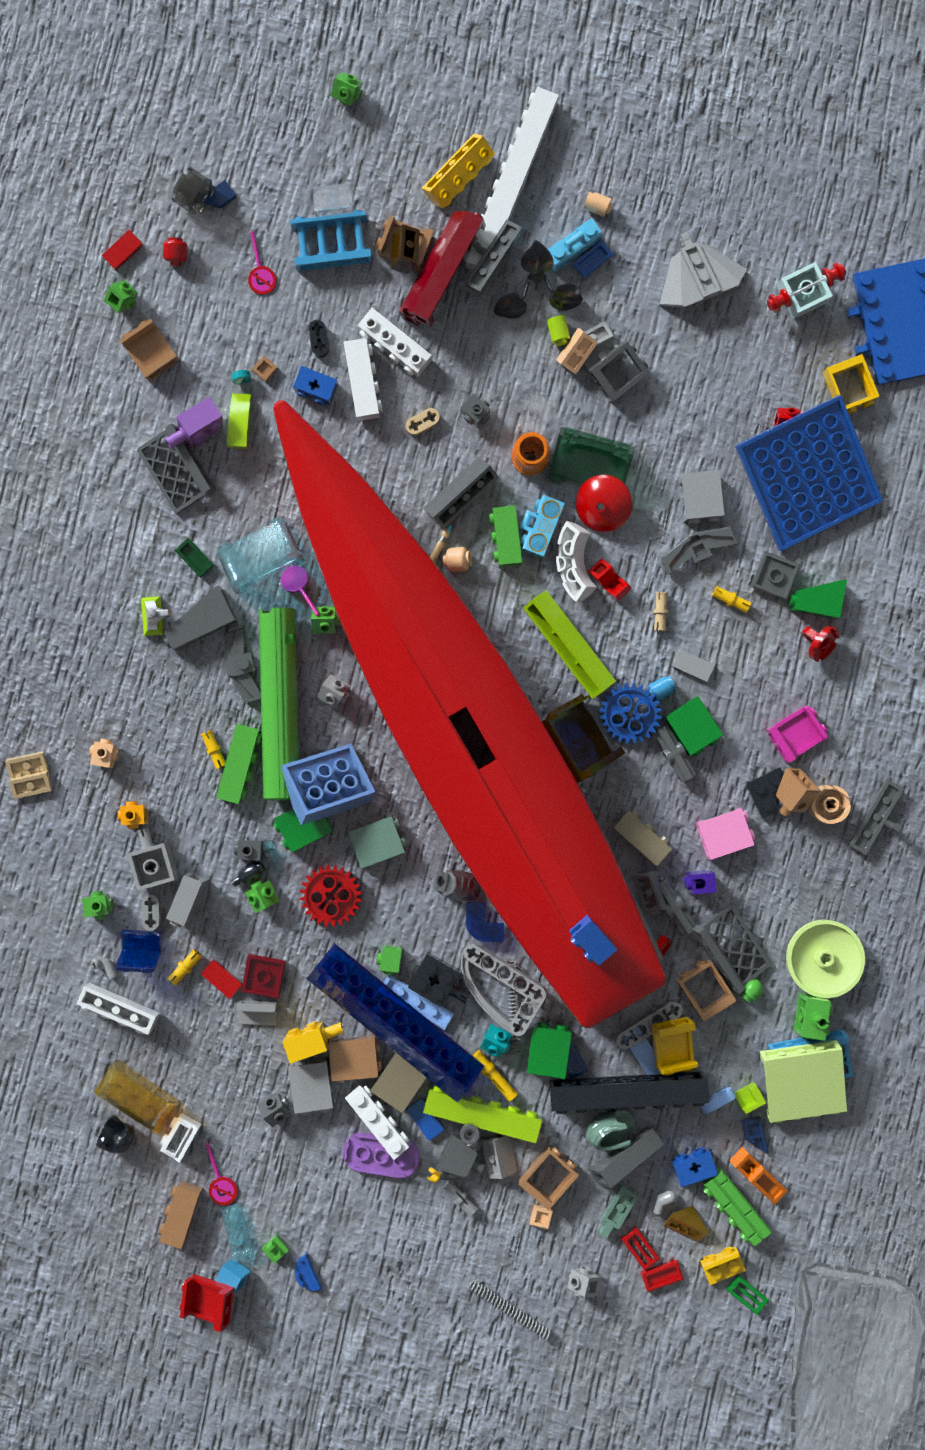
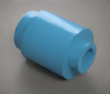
M670 676L662 677L648 685L650 687L649 694L656 693L655 700H662L673 694V691L677 689Z

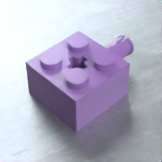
M210 397L178 415L176 418L179 431L165 438L171 449L185 440L190 447L194 445L199 446L206 441L207 437L211 435L216 436L222 431V415Z

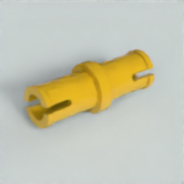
M719 586L715 587L714 593L711 595L725 602L727 606H733L744 613L748 611L751 605L750 601L737 596V593H731Z
M209 730L207 734L205 732L202 733L201 736L208 749L206 752L210 754L215 769H220L221 766L224 767L226 762L220 751L222 748L217 744L213 731Z
M193 949L183 961H180L178 963L179 966L168 976V980H172L171 983L175 986L178 985L187 973L190 974L191 968L203 957L200 953L197 954L198 951L196 949Z

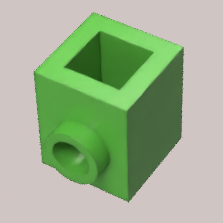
M383 945L382 954L378 953L377 965H380V971H383V974L395 975V973H399L402 955L401 947Z

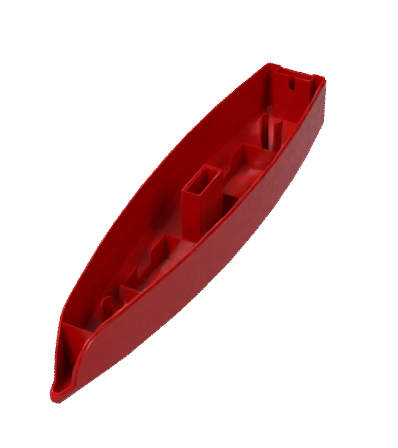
M277 401L273 407L274 416L301 517L337 615L389 730L452 843L500 917L578 1022L585 1028L594 1027L661 988L666 983V975L640 912L595 816L571 770L505 660L429 555L366 480L286 401ZM464 711L468 713L494 758V761L478 769L450 720ZM586 915L593 920L617 948V951L599 966L595 961L591 963L583 954L585 950L581 946L577 948L570 940L572 934L569 930Z

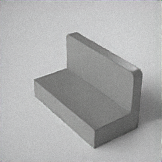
M239 1000L236 1011H239L238 1023L276 1025L278 1002Z
M503 1135L498 1138L482 1139L481 1145L488 1178L503 1179L517 1172L510 1136Z

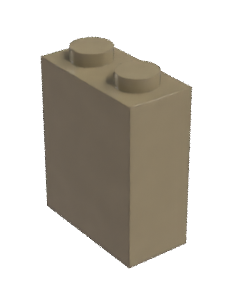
M397 1049L372 1085L370 1091L403 1113L429 1075V1070H427L428 1067L423 1062H416L411 1059L412 1055L407 1051Z

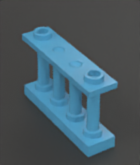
M354 210L346 214L312 218L296 217L294 220H290L292 230H298L300 256L295 258L297 271L372 263L371 249L365 248L362 222H368L366 211ZM354 223L357 249L355 251H348L345 247L343 225ZM324 227H336L337 253L329 254L327 252ZM317 228L319 253L318 255L310 256L307 249L305 229Z

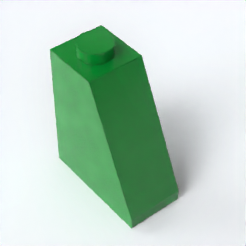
M839 580L794 592V595H791L789 600L791 611L828 619H839L847 580Z

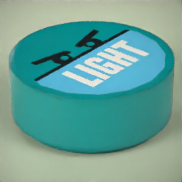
M238 370L231 375L234 384H244L251 381V374L248 370Z

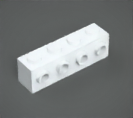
M371 308L358 324L360 336L366 338L367 341L370 339L374 342L376 349L389 354V359L395 364L400 363L404 366V371L410 376L414 374L416 377H419L432 361L430 353L375 309Z
M366 338L345 341L344 348L357 421L380 418L379 412L383 410L381 400H377L376 393H379L378 381L373 379L376 369L375 363L370 361V356L373 355L372 345L367 344Z
M91 983L83 987L77 1001V1005L82 1006V1009L89 1012L94 1011L105 1019L115 1020L119 1025L129 1026L143 1035H148L153 1031L160 1015L155 1010Z
M359 1085L345 1099L393 1160H395L409 1148L408 1142L410 1140L403 1131L399 1133L395 1128L397 1123L391 1116L388 1118L384 1114L385 1108L379 1101L375 1102L371 1097L373 1093L367 1086Z

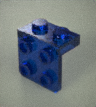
M122 930V951L116 963V970L123 972H154L162 952L161 932Z

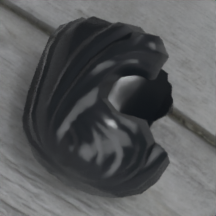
M112 1115L105 1122L104 1128H102L96 1141V1146L110 1153H124L134 1140L135 1130L131 1125L123 1123L117 1116Z

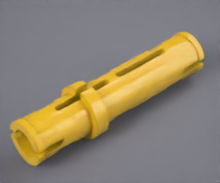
M480 1050L476 1051L472 1055L471 1060L481 1069V1073L492 1081L509 1102L513 1100L518 1093L496 1070L495 1064L490 1062Z

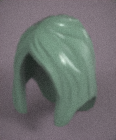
M615 1110L592 1119L586 1126L588 1142L595 1149L601 1151L624 1149L631 1146V1140L622 1141L626 1135L633 1131L634 1118L632 1113L628 1110Z

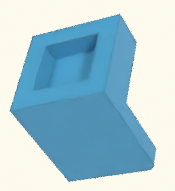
M230 1259L222 1266L216 1281L234 1287L235 1294L244 1286L251 1271L236 1260Z

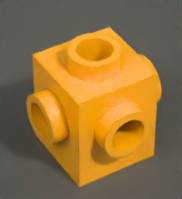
M138 801L126 802V806H120L118 821H121V826L127 825V829L139 828V824H148L147 804L138 805Z

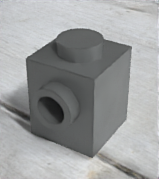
M238 840V844L234 846V855H237V860H263L264 840Z

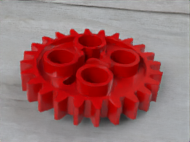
M327 864L326 870L320 866L319 873L312 870L313 877L306 876L309 882H302L306 889L300 890L301 893L305 894V896L299 898L305 901L301 908L307 907L308 910L305 915L311 913L310 920L312 921L317 918L318 925L322 921H324L325 927H327L329 922L335 927L336 921L343 925V919L349 922L350 918L348 915L355 916L356 914L353 909L360 908L356 902L362 901L361 898L357 897V895L362 894V891H358L356 888L361 884H354L357 877L350 878L349 876L352 871L344 873L345 867H342L339 871L336 864L333 869ZM326 877L334 879L335 884L333 887L325 885ZM342 882V886L334 894L335 900L333 898L330 899L325 907L320 909V905L328 897L327 892L331 893L338 883ZM340 890H348L349 898L342 899L339 895ZM314 892L322 894L321 902L313 900ZM334 904L337 907V913L330 914L327 910L328 905Z

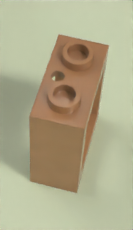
M705 959L700 960L695 964L694 969L683 971L679 974L680 978L676 980L704 1022L736 1002L733 994L709 959L706 961ZM709 968L725 994L701 1009L685 985V982Z
M549 1145L518 1180L519 1185L548 1211L579 1176L578 1166L570 1159L568 1161L562 1157L563 1153L557 1147L552 1148ZM551 1155L569 1173L548 1196L529 1178L546 1158Z

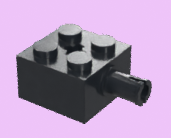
M428 951L408 984L410 990L442 1007L447 996L451 995L465 1004L471 994L458 987L455 983L461 970ZM437 975L439 982L435 981L432 983L430 976L434 977Z

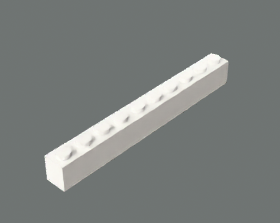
M538 86L535 93L532 92L529 97L528 104L530 106L528 111L524 110L521 121L523 123L521 128L517 127L514 139L516 140L514 145L510 144L506 156L509 157L507 162H503L499 171L501 177L494 182L492 188L494 194L487 199L485 205L487 211L485 215L481 214L486 228L484 230L480 228L476 237L481 246L486 249L506 219L510 220L558 103V94ZM473 245L464 256L466 268L474 270L482 255L475 251Z

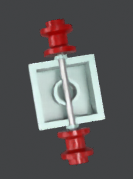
M814 262L781 278L777 284L780 295H769V300H767L768 308L770 311L778 313L780 312V307L785 305L794 320L828 303L833 296L829 287L833 286L834 281L837 279L840 282L845 280V267L836 262L833 264V269L828 270L824 268L821 273L817 263Z

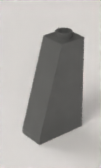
M219 585L214 587L164 632L166 636L164 641L168 649L171 648L177 651L237 622L222 588Z
M646 1127L629 1139L631 1140V1146L611 1151L591 1165L588 1170L598 1185L612 1188L664 1145L661 1141L662 1136L656 1129Z

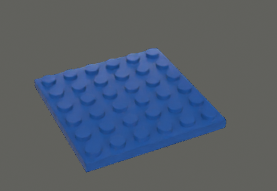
M837 395L735 445L778 551L791 547L883 501L841 395Z

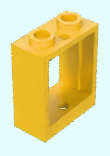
M863 354L830 366L823 372L833 398L841 395L834 376L854 368L857 369L867 398L846 405L848 414L856 412L858 407L863 406L867 408L874 405V401L879 397Z

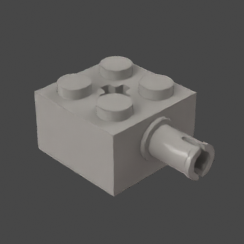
M149 827L138 830L137 833L142 848L127 854L137 891L179 879L169 842L155 845L152 842ZM152 863L156 864V868L150 869V865Z

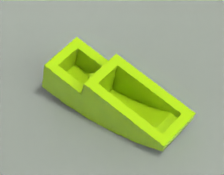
M232 393L227 440L229 449L249 450L251 394Z

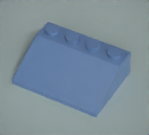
M352 744L281 766L291 803L301 826L370 803L375 794V790Z

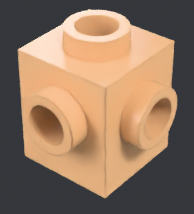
M107 739L94 742L89 751V756H92L90 764L114 768V762L119 757L118 745H113L112 740Z

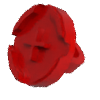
M806 626L801 632L812 643L808 654L815 662H819V659H826L836 647V638L839 639L840 637L839 631L832 626L824 628L820 633Z

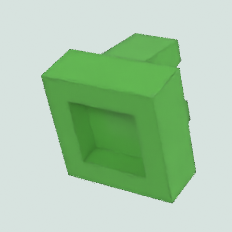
M278 1234L262 1247V1250L274 1264L290 1249Z

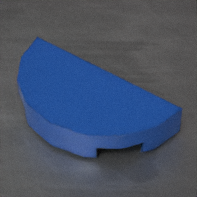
M304 1253L296 1263L294 1272L296 1281L302 1288L304 1287L312 1291L322 1290V1285L307 1253Z

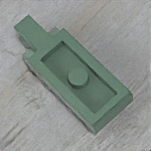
M622 1184L620 1185L601 1217L600 1223L602 1227L599 1230L600 1236L607 1239L611 1231L616 1232L617 1229H620L639 1196L637 1193Z

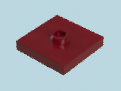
M249 953L241 992L279 999L287 960Z

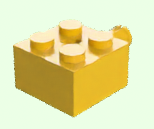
M317 1021L307 1024L301 1030H299V1027L289 1030L282 1041L289 1063L291 1064L327 1051L329 1039L345 1032L341 1022L325 1028L323 1022L317 1023Z

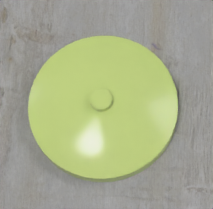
M816 920L802 926L793 935L786 952V964L792 980L803 991L820 998H834L847 993L858 983L865 966V952L860 939L849 927L833 920Z

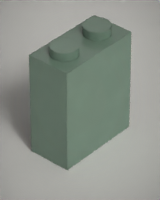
M393 816L348 832L361 869L406 852L404 848L407 847L404 836L400 837L398 830L401 828L397 818L393 819Z

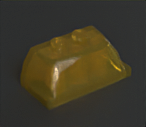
M118 1059L114 1060L93 1092L157 1135L180 1102V1100Z

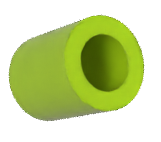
M560 315L548 319L547 324L552 344H556L557 347L567 345V341L571 338L566 317Z

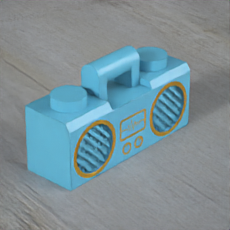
M592 218L564 239L548 248L553 256L554 262L551 269L554 273H557L601 241L603 233Z
M543 495L541 500L537 499L534 507V510H537L536 513L526 510L520 526L521 530L528 532V535H523L520 545L523 546V552L543 559L563 509V502ZM531 518L536 519L533 528L528 527Z

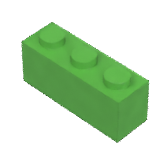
M516 506L492 508L489 519L490 525H494L495 532H492L491 536L492 544H496L497 551H493L494 562L498 563L499 567L522 565Z

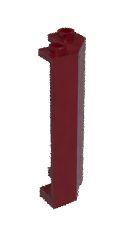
M468 211L452 213L398 311L402 319L416 326L423 323L432 327L435 321L432 314L479 229L484 230L486 228L482 215Z

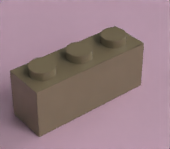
M626 810L612 828L651 863L658 866L672 850L669 847L670 842L663 836L659 838L654 833L656 830L649 823L644 825L640 821L642 817L634 810L632 812Z

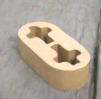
M429 408L407 420L406 430L408 434L418 436L435 427L440 419L438 411L434 408ZM429 413L432 416L436 415L434 417V422H431V420L424 422V420L428 418ZM414 422V424L416 425L421 422L422 424H420L418 426V430L415 431L414 429H409L411 428V423Z

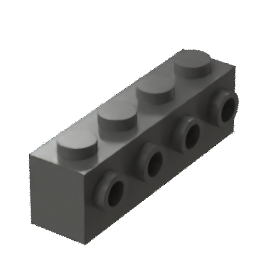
M478 457L423 509L439 527L444 529L499 477L490 464Z

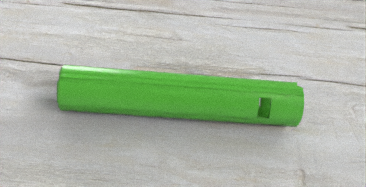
M272 608L271 611L260 609L263 798L271 801L291 800L281 766L299 760L296 609Z

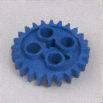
M625 682L624 687L618 684L617 690L612 687L610 690L611 694H605L607 700H602L601 702L604 707L599 709V711L604 712V714L600 715V719H605L602 726L608 725L606 733L612 731V738L618 735L619 742L625 738L626 744L629 743L630 739L636 744L637 738L644 742V735L650 738V731L655 733L657 730L655 726H660L661 722L656 720L662 719V714L657 713L662 711V707L656 706L660 703V699L654 700L656 693L649 694L650 687L643 690V684L639 688L636 687V682H633L632 686ZM627 697L630 699V703L623 704L620 698ZM637 697L638 701L627 728H624L628 712L634 699ZM645 704L648 706V710L641 711L638 705ZM620 714L623 720L618 722L613 716ZM637 721L641 724V727L636 729L632 727L631 723Z

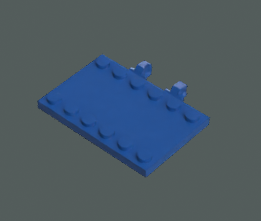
M925 258L854 273L853 281L858 302L855 304L856 307L848 308L846 314L847 319L851 316H860L866 335L865 344L863 346H855V355L866 354L867 357H871L877 386L925 376Z

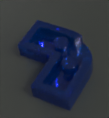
M466 902V928L470 935L482 942L503 943L504 922H485L486 902Z

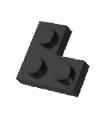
M781 767L745 783L761 818L780 811L772 793L778 790L784 775Z

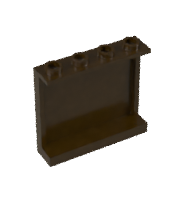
M583 694L547 714L549 718L542 721L577 783L594 775L625 754L622 746L614 751L611 750L583 702L590 696L584 697Z

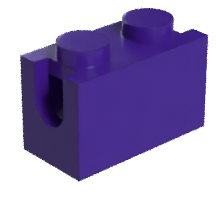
M712 871L686 872V877H683L684 888L691 894L717 892L715 873Z

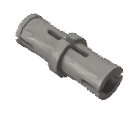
M449 1180L442 1189L454 1200L453 1203L459 1205L468 1217L477 1211L478 1208L466 1197L467 1194L461 1191L452 1180Z

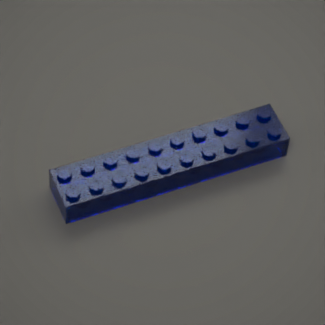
M334 944L306 978L454 1101L458 1102L469 1092L483 1070L484 1065L338 945Z

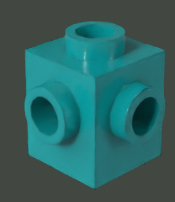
M491 1024L484 1034L479 1049L500 1059L504 1052L508 1053L512 1043L509 1040L512 1034Z

